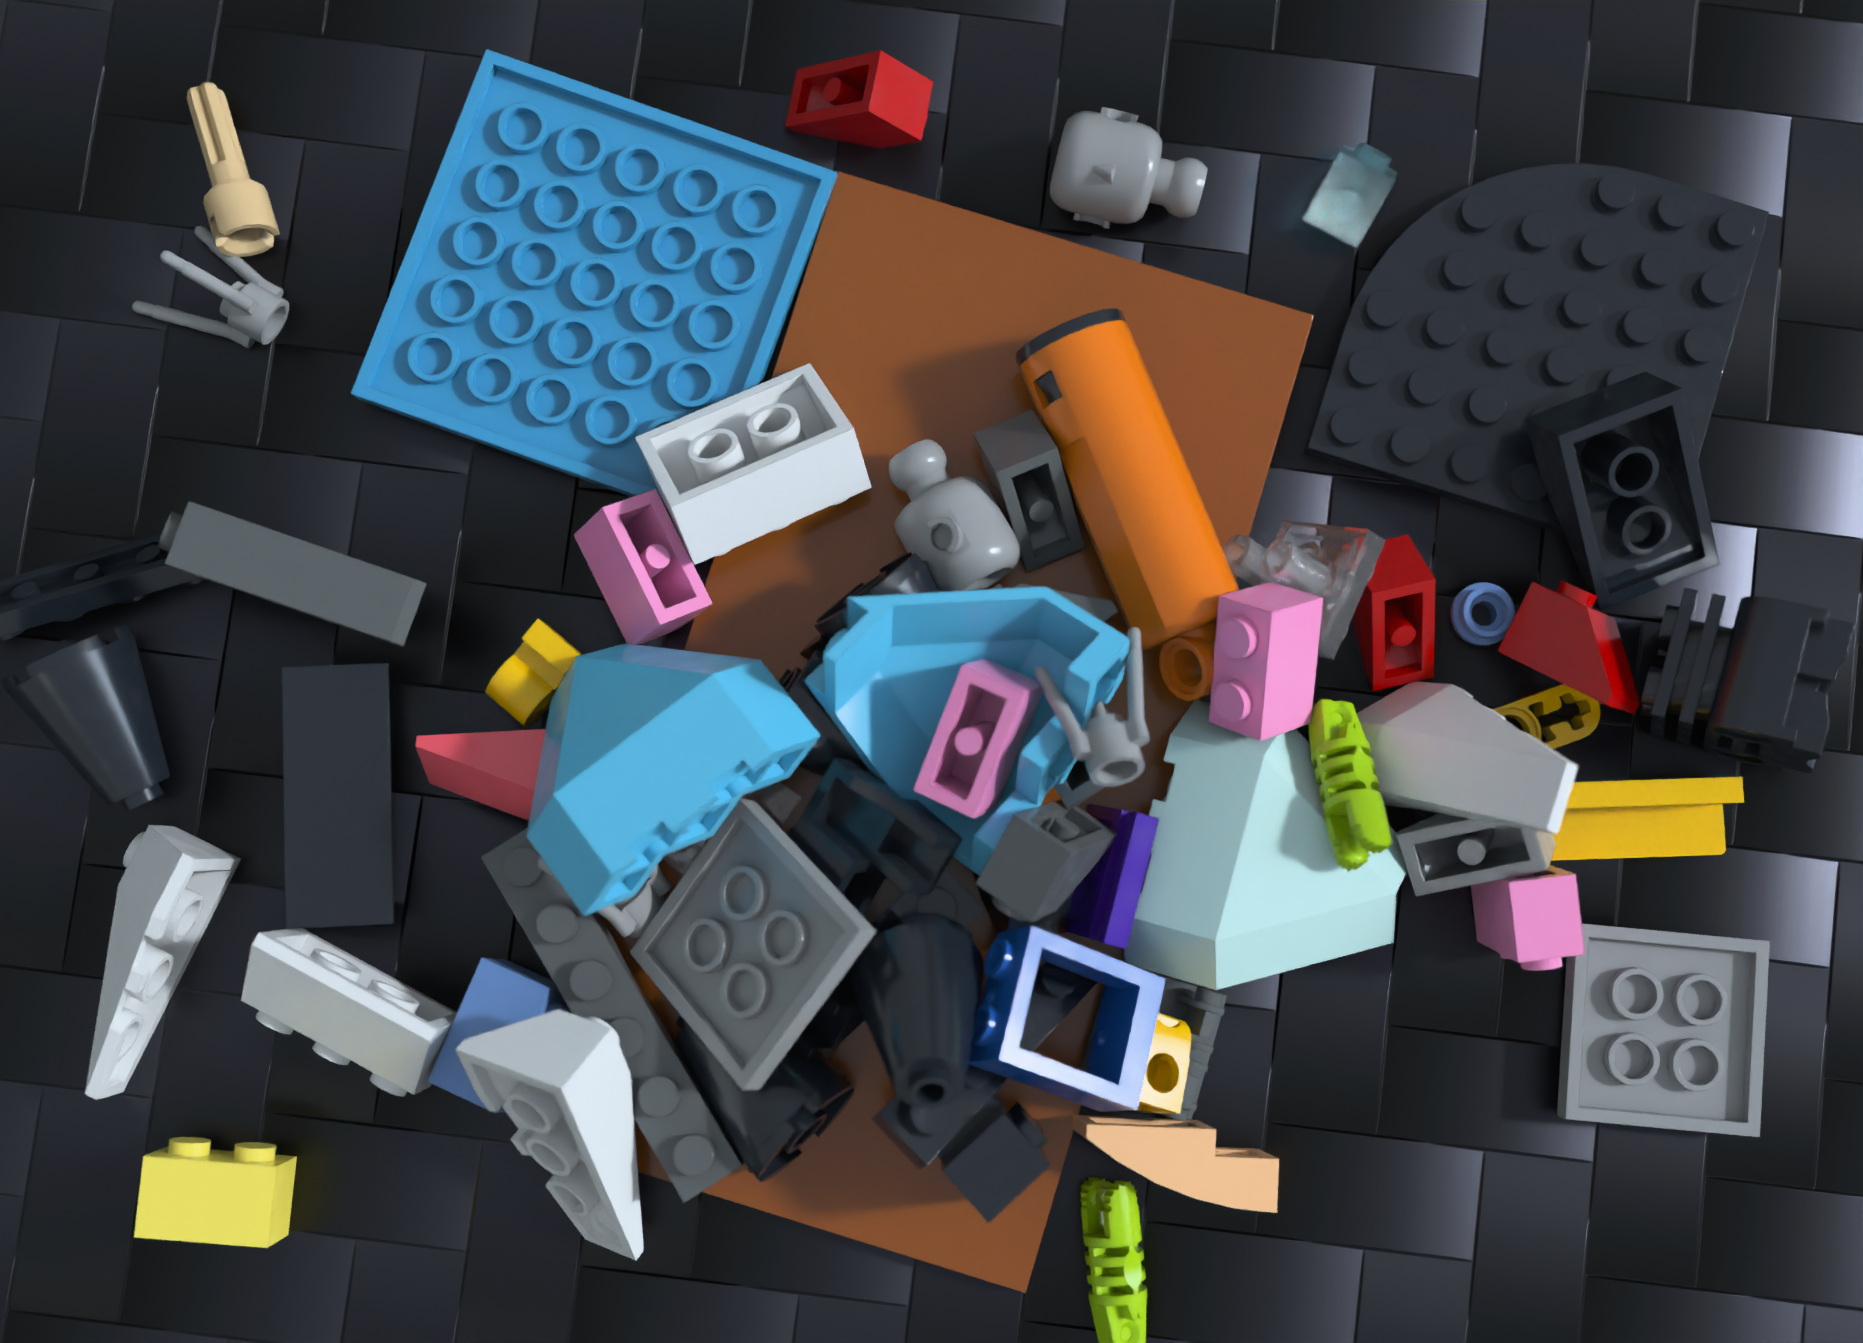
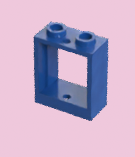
M1034 926L998 932L997 938L990 946L984 962V971L987 978L981 1003L977 1007L968 1064L1100 1112L1138 1110L1165 978ZM1039 959L1105 985L1086 1073L1018 1048Z

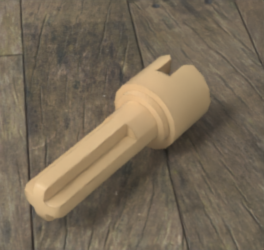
M203 82L199 87L190 88L186 98L212 188L204 196L203 204L216 248L220 253L234 257L253 256L263 253L273 247L274 236L280 235L268 192L264 185L251 180L225 93L221 89H217L214 83Z

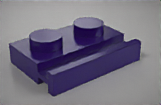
M1089 804L1087 813L1118 833L1111 847L1071 893L1072 900L1066 932L1126 949L1159 818L1139 812H1129L1122 809Z

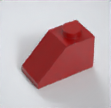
M881 50L797 69L785 128L795 133L878 149L922 141L924 126L928 117V106L933 81Z
M1408 534L1346 548L1347 599L1368 683L1372 691L1433 678L1435 577Z
M1562 580L1556 591L1532 582L1498 652L1605 705L1635 714L1640 700L1616 620L1592 608L1598 596Z

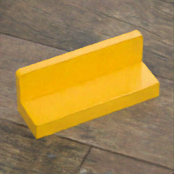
M1715 777L1573 782L1558 834L1553 833L1556 847L1551 861L1722 855L1726 851L1723 804L1744 803L1743 778Z

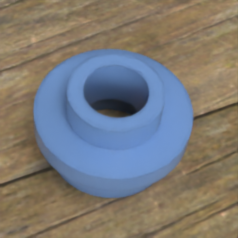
M1487 582L1475 583L1462 589L1454 598L1450 609V619L1455 632L1466 642L1478 646L1491 645L1504 639L1515 617L1514 603L1508 593L1501 587ZM1475 604L1484 605L1489 610L1490 621L1486 626L1478 625L1473 620L1472 608Z

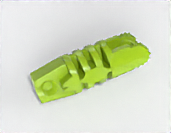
M1321 699L1312 706L1311 723L1308 724L1311 761L1315 768V779L1319 785L1320 801L1323 802L1322 810L1330 842L1333 846L1334 857L1337 860V864L1342 867V870L1346 869L1349 872L1353 869L1355 871L1369 861L1367 859L1370 856L1369 851L1373 854L1377 852L1380 854L1392 845L1391 832L1388 828L1389 823L1383 797L1379 792L1380 784L1378 777L1375 775L1376 768L1374 760L1371 758L1370 743L1366 740L1354 705L1345 701Z
M1088 1177V1180L1084 1179V1183L1081 1185L1080 1201L1082 1203L1084 1245L1089 1247V1250L1085 1252L1086 1265L1090 1266V1269L1086 1272L1087 1282L1092 1285L1088 1295L1098 1342L1146 1343V1299L1148 1295L1147 1287L1141 1284L1146 1279L1144 1266H1141V1262L1144 1260L1143 1249L1138 1247V1243L1142 1241L1135 1185L1128 1181L1115 1180V1183H1110V1181H1105V1178Z

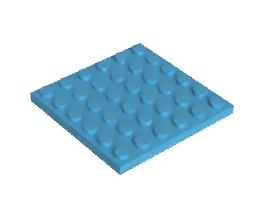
M486 49L351 394L363 402L630 497L656 489L663 502L635 437L763 383L817 239L830 195L838 177L837 172Z

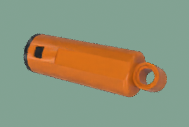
M1112 308L1088 313L1064 322L1032 339L1016 352L1015 359L1041 422L1058 448L1067 484L1128 630L1132 627L1140 630L1141 650L1143 651L1163 645L1159 655V668L1166 686L1180 699L1185 701L1197 700L1211 694L1214 676L1213 662L1219 596L1239 591L1240 589L1122 311Z

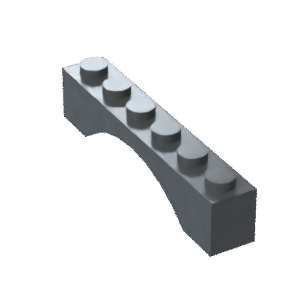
M526 828L483 855L481 859L571 1012L586 1019L588 1017H597L608 1023L616 1031L620 1040L619 1046L631 1074L634 1119L685 1203L744 1165L678 1046L626 963L603 916L597 911L584 916L563 886L539 868L538 860L541 856L526 837L528 829Z

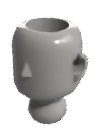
M1102 107L1100 113L1082 111L1068 118L1064 126L1052 173L1050 196L1059 208L1075 213L1074 220L1091 222L1107 229L1110 228L1111 222L1125 225L1137 222L1144 216L1149 203L1163 206L1174 217L1189 218L1196 215L1208 168L1195 158H1182L1178 161L1161 158L1162 140L1152 127L1138 123V115Z
M931 439L916 442L897 453L889 461L888 465L889 478L899 490L906 492L911 500L896 518L894 523L895 531L907 553L911 552L913 555L916 552L922 561H927L940 592L983 590L1003 578L1017 565L1020 558V545L1017 537L992 493L981 480L972 476H959L951 479L947 472V456L942 447Z

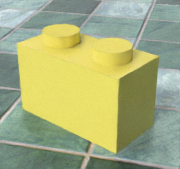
M199 1137L169 1139V1146L143 1156L134 1237L268 1248L288 1236L297 1156L275 1155L276 1145L261 1142L235 1144L234 1151L210 1149L211 1140Z

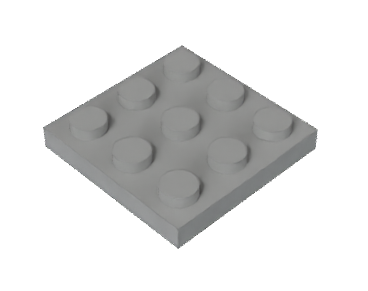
M740 798L715 834L708 840L629 953L742 1090H760L876 933V930L756 801Z
M1581 923L1585 955L1569 956L1566 959L1557 1116L1568 1120L1760 1137L1770 941Z

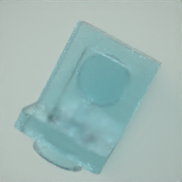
M1358 142L1355 150L1342 145L1302 220L1358 248L1396 181L1397 173L1388 168L1392 159L1380 150L1363 142Z

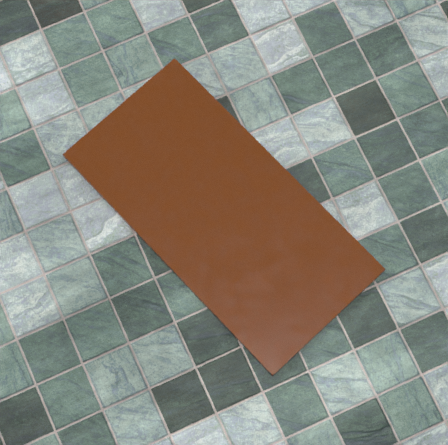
M838 171V177L829 198L772 379L808 363L812 365L854 428L872 488L849 497L840 504L831 505L794 521L783 529L769 532L737 546L726 554L714 557L705 584V589L713 604L694 618L684 650L760 659L777 681H779L787 669L793 671L796 667H799L803 670L809 660L800 655L801 651L816 636L821 635L814 626L817 624L816 620L861 582L866 584L881 574L879 569L907 552L895 531L894 523L902 509L911 500L907 493L899 490L889 478V461L908 446L925 439H931L944 450L948 460L947 472L951 479L959 476L976 477L992 493L973 433L1029 410H1033L1041 422L1016 362V352L1040 334L1064 322L1102 309L1117 308L1122 311L1233 575L1237 579L1314 315ZM1069 489L1085 548L1027 572L1019 558L1017 565L1008 574L983 590L991 589L999 584L1004 589L1014 588L1022 583L1038 587L1046 586L1053 590L1111 600L1119 612L1106 624L1127 637V625ZM1163 645L1149 650H1141L1144 720L1150 737L1149 742L1140 747L1145 764L1144 771L1132 781L1118 786L1105 787L1077 805L1086 813L1089 804L1149 815L1153 799L1163 801L1167 795L1168 783L1174 772V764L1163 761L1171 733L1194 700L1185 701L1176 697L1162 679L1159 668V655ZM1127 659L1123 679L1111 701L1107 703L1112 713L1121 715L1125 721L1128 720ZM797 767L789 778L744 794L741 798L756 801L787 835L789 830L797 824L823 777ZM1054 786L1045 795L1041 805L1061 799ZM711 837L662 857L658 866L672 883V888L663 895L666 900ZM952 857L945 869L984 909L965 927L972 934V941L980 950L984 963L990 946L997 938V932L981 899L973 871ZM889 878L884 879L864 913V919L871 924L904 892ZM603 917L634 977L675 1041L681 1029L676 1024L680 1013L629 953L640 937H623L613 924ZM1069 932L1057 935L1124 962V948ZM984 971V974H983V980H982V986H981V992H980V998H979V1004H978V1006H979L980 1003H981V999H982V995H983V990H984V986H985V982H986V978H987V975L985 974V971ZM1097 982L1032 1053L1079 1070L1104 984ZM864 1021L841 1042L832 1058H820L846 1075L847 1079L854 1085L852 1087L855 1090L854 1095L833 1123L819 1137L814 1133L799 1147L802 1154L772 1178L760 1182L752 1173L748 1172L745 1165H742L702 1191L1026 1293L1074 1130L1071 1128L1072 1115L1079 1114L1081 1104L1009 1078L995 1092L1008 1109L1018 1101L1044 1130L1043 1134L1049 1142L1042 1149L1050 1167L988 1223L943 1173L941 1160L938 1156L926 1167L918 1170L872 1120L896 1092L867 1023ZM634 1119L638 1172L671 1182Z

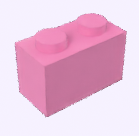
M656 489L602 507L574 534L627 644L640 645L678 630L713 604Z
M1273 582L1219 596L1213 662L1214 676L1209 712L1210 723L1259 741L1311 723L1323 597Z
M986 658L962 664L913 791L973 819L996 808L1043 693L1039 682Z
M1549 865L1548 870L1471 885L1477 942L1500 953L1501 958L1512 959L1520 963L1521 968L1524 970H1550L1562 966V957L1585 955L1576 874Z

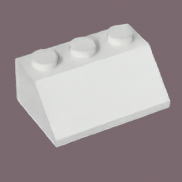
M810 363L635 437L673 524L694 565L712 557L726 554L737 546L769 532L783 529L794 521L831 505L840 504L849 497L872 488L854 428Z
M303 928L258 932L251 945L241 1001L259 1010L256 1019L260 1023L283 1034L290 1035L294 1030L316 1041L313 1050L317 1054L340 1065L347 1066L350 1061H353L373 1072L370 1081L380 1089L393 1095L404 1097L407 1091L415 1095L431 1087L432 1083L427 1081L457 1015L456 1011Z

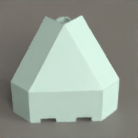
M1194 700L1171 733L1163 761L1174 764V772L1168 783L1167 795L1163 801L1153 799L1149 816L1159 818L1127 948H1124L1125 963L1219 990L1394 943L1396 894L1408 871L1397 833L1389 826L1392 845L1380 854L1378 852L1373 854L1369 851L1370 856L1367 858L1369 861L1354 871L1352 869L1349 872L1346 869L1342 870V867L1337 864L1332 850L1333 846L1330 842L1322 810L1323 802L1320 801L1319 785L1315 779V768L1311 761L1310 743L1296 729L1262 741L1209 722L1210 702Z

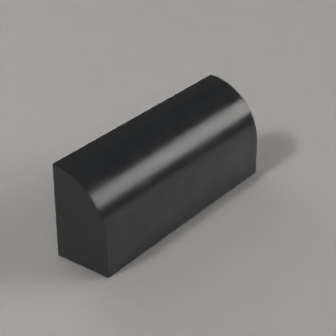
M389 663L282 667L286 929L395 924Z

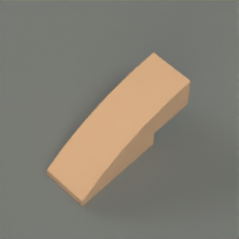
M1072 1115L1071 1128L1117 1162L1154 1183L1194 1199L1235 1209L1277 1213L1279 1159L1260 1149L1216 1147V1129L1198 1120H1186L1184 1122L1176 1119Z

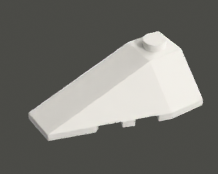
M1412 682L1357 713L1366 740L1370 743L1371 758L1374 760L1375 775L1379 780V792L1382 794L1384 804L1558 834L1578 766L1532 735L1519 730L1507 722L1506 718L1495 710L1483 706L1462 688L1452 684Z
M149 825L145 832L139 833L130 843L123 859V865L127 869L118 884L85 1095L99 1100L124 1092L241 858L174 826Z
M557 1009L464 1039L455 1050L477 1096L489 1111L498 1112L501 1107L505 1110L518 1128V1131L510 1140L522 1155L532 1156L537 1163L551 1172L553 1176L547 1182L546 1188L585 1240L637 1260L644 1251L631 1074L619 1046L620 1040L616 1031L608 1023L597 1017H588L586 1019Z

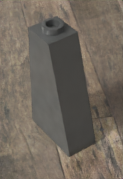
M188 501L183 515L174 511L170 513L158 548L169 552L165 564L169 567L396 646H404L427 584Z

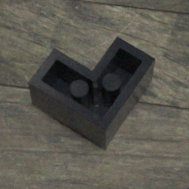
M995 1093L937 1155L941 1160L943 1173L988 1223L1050 1167L1042 1149L1049 1142L1043 1134L1044 1130L1018 1101L1008 1109Z

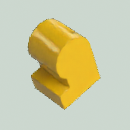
M537 619L521 638L524 640L522 645L498 669L485 691L491 699L523 727H528L534 723L550 707L553 694L576 656L583 655L551 626L540 619Z
M1158 1012L1138 1110L1135 1111L1141 1113L1180 1114L1191 1048L1190 1027L1185 1021Z

